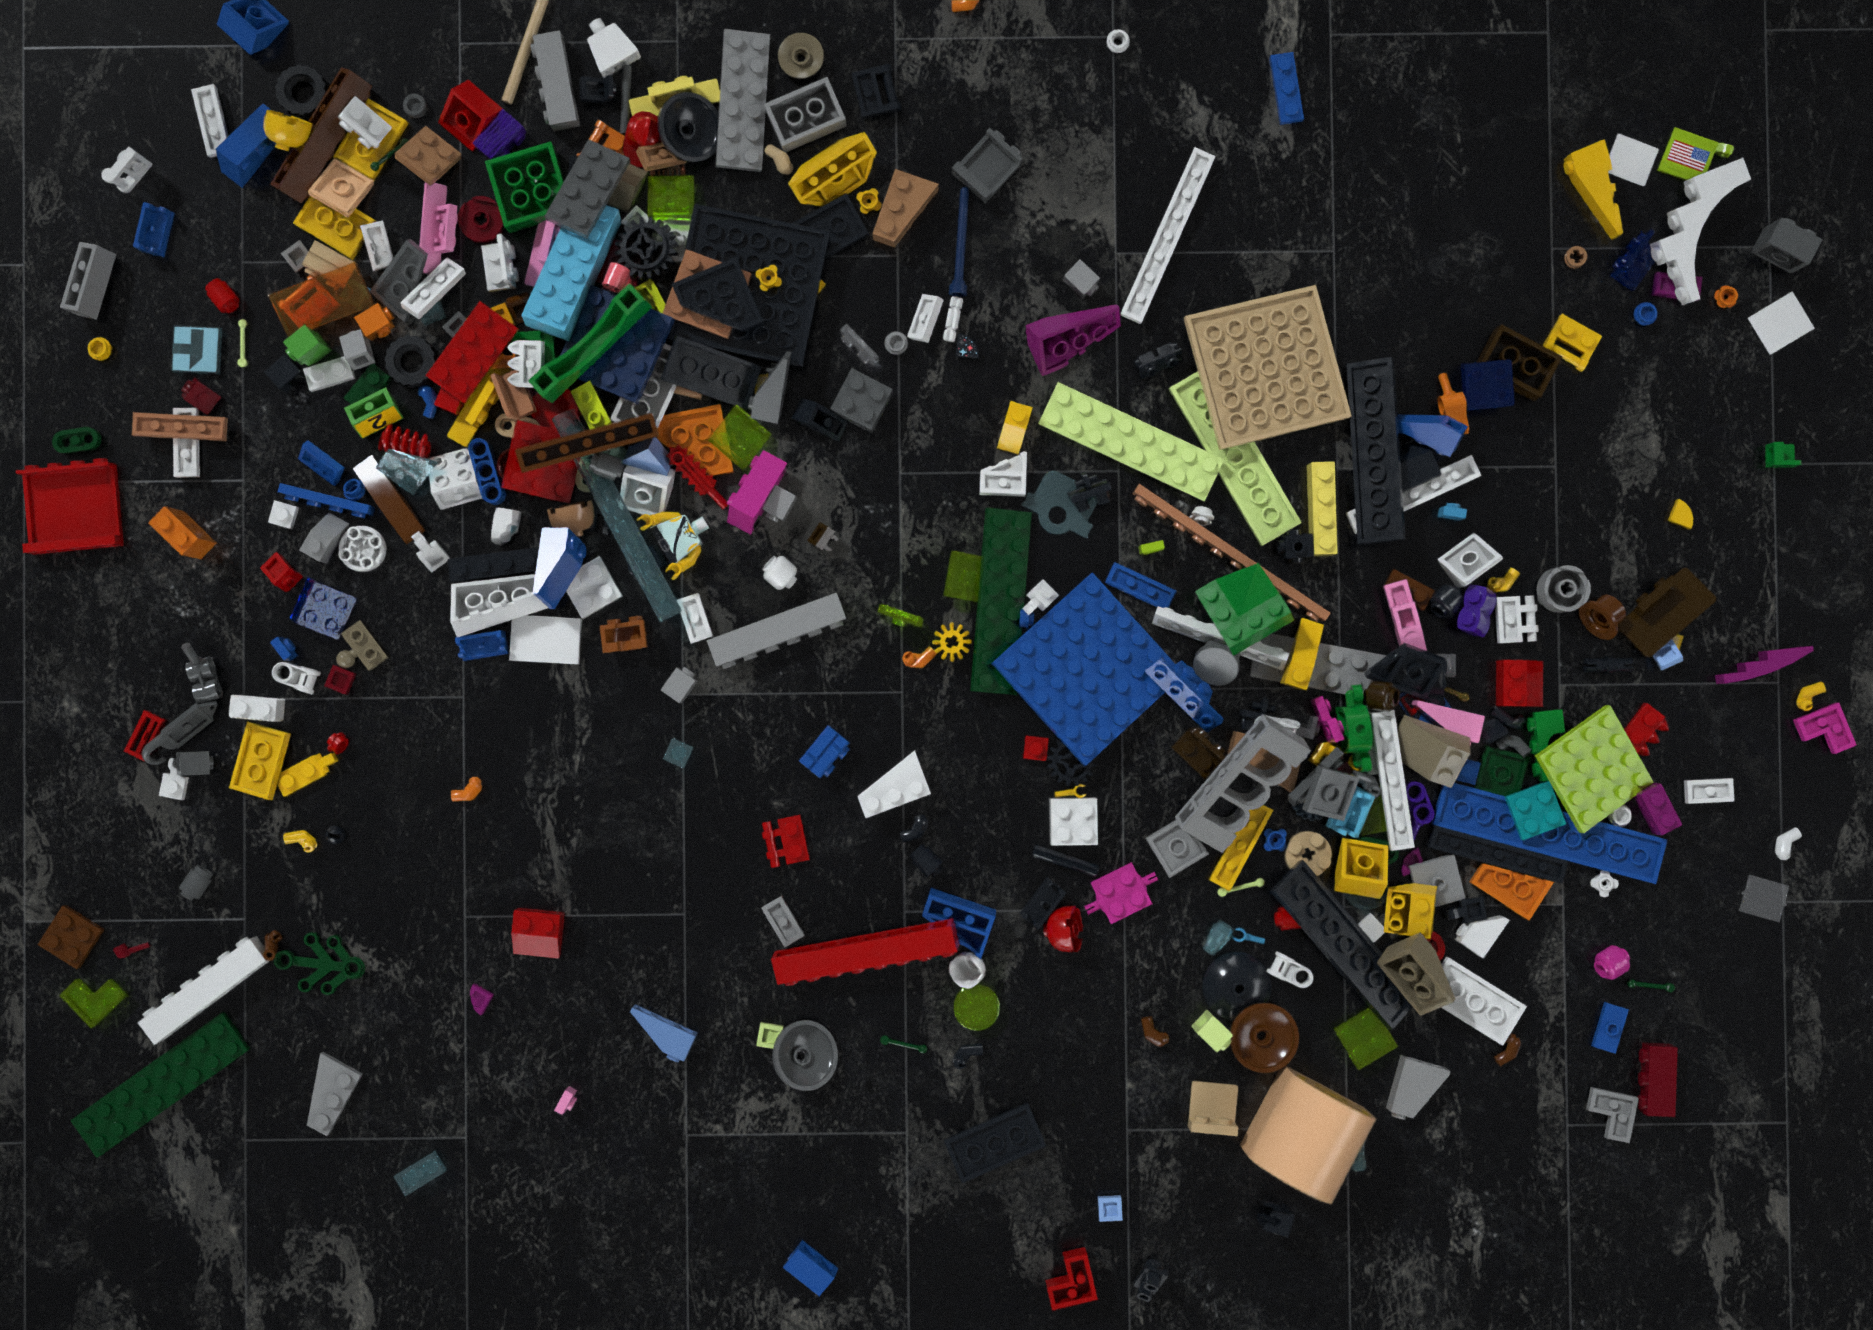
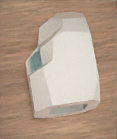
M496 508L491 530V541L494 544L502 546L504 543L509 542L514 534L518 533L521 512Z

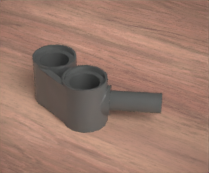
M184 643L181 648L190 661L185 665L186 673L191 682H197V684L192 686L195 701L198 704H203L222 698L223 691L218 681L213 659L210 656L205 658L198 657L190 643Z

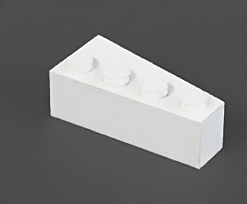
M535 574L451 584L450 622L456 636L461 637L547 609L548 607L533 594Z

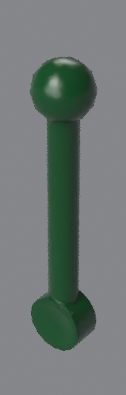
M401 139L397 147L377 162H372L370 168L373 171H377L382 163L393 156L409 140Z
M1634 979L1627 981V985L1630 988L1635 986L1665 989V991L1670 993L1675 990V986L1671 983L1662 985L1636 982Z
M887 1035L882 1036L880 1039L883 1045L889 1043L919 1050L922 1054L927 1052L926 1045L918 1046L892 1040Z

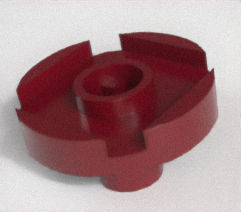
M475 196L472 200L464 203L459 210V227L473 242H494L497 240V234H501L504 229L498 204L489 197ZM481 214H485L487 222L483 223V225H479V222L476 221V218L481 217Z

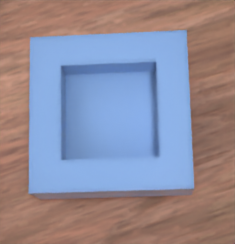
M1670 640L1653 655L1661 670L1683 661V656L1673 640Z
M1121 1195L1098 1196L1099 1222L1123 1220Z

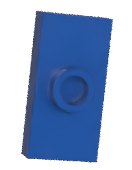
M307 440L303 443L298 460L333 486L338 484L345 467Z
M1604 1002L1591 1046L1616 1054L1629 1010Z

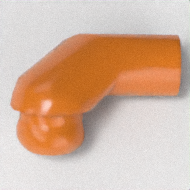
M951 0L952 12L973 10L979 0Z
M929 646L921 654L905 652L902 660L908 667L923 668L937 653Z
M472 777L469 779V783L464 790H452L451 800H474L482 789L481 779Z

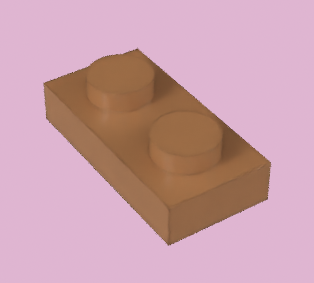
M663 143L638 147L636 151L645 172L686 163V161L673 156Z

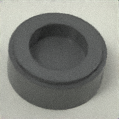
M410 94L403 101V109L411 118H421L427 112V103L419 94Z

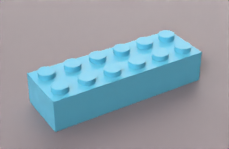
M606 205L587 239L567 229L560 228L521 315L527 327L566 341L570 340L590 286L595 284L622 220L618 209Z

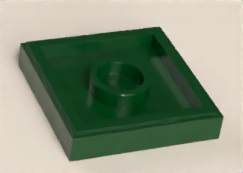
M1483 745L1479 760L1481 764L1478 776L1472 788L1502 796L1521 791L1530 757L1526 756L1523 758L1520 754Z

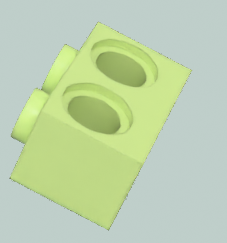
M1208 1010L1192 1025L1197 1034L1216 1052L1220 1049L1222 1051L1225 1050L1232 1042L1231 1038L1233 1035Z

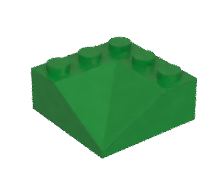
M552 142L485 161L504 227L509 233L535 226L546 220L545 214L565 181L557 150Z
M1259 563L1215 579L1195 591L1199 601L1233 656L1294 621L1290 609Z

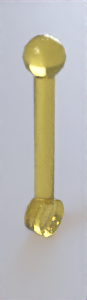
M1448 687L1444 688V691L1460 697L1463 702L1469 700L1467 693H1460Z

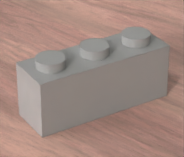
M79 242L60 308L78 316L97 320L116 254L98 245Z

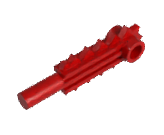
M680 444L676 447H670V453L666 457L670 459L669 465H676L675 472L682 471V478H689L688 485H695L694 492L699 491L700 496L708 494L721 509H724L728 505L727 501L714 488L717 480L712 479L713 475H706L707 468H700V461H693L694 454L687 455L688 448H682Z

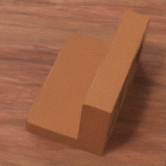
M513 370L502 376L496 373L491 374V379L506 417L520 420L537 412L528 387H516L507 380L512 374L519 373V371Z

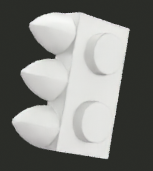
M519 340L512 342L508 349L512 353L519 355V357L512 358L507 364L512 369L519 371V373L512 374L507 380L516 387L534 388L528 380L545 365V341Z

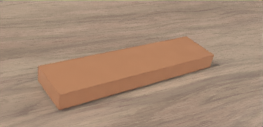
M133 412L132 436L226 441L228 418Z

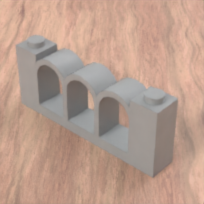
M1262 714L1175 816L1181 830L1223 853L1237 837L1235 832L1240 831L1247 825L1250 817L1249 810L1257 809L1267 802L1271 791L1269 786H1275L1285 781L1291 773V767L1297 768L1307 758L1311 750L1305 740ZM1261 748L1279 757L1277 764L1268 770H1261L1249 764ZM1240 772L1259 782L1252 792L1245 794L1238 793L1228 786ZM1220 796L1238 806L1237 810L1228 817L1216 816L1208 810Z

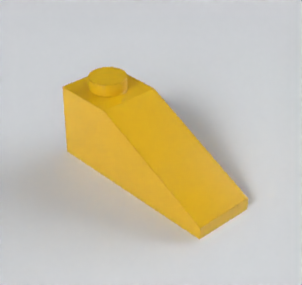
M1301 618L1280 681L1281 684L1299 690H1307L1316 661L1323 624Z

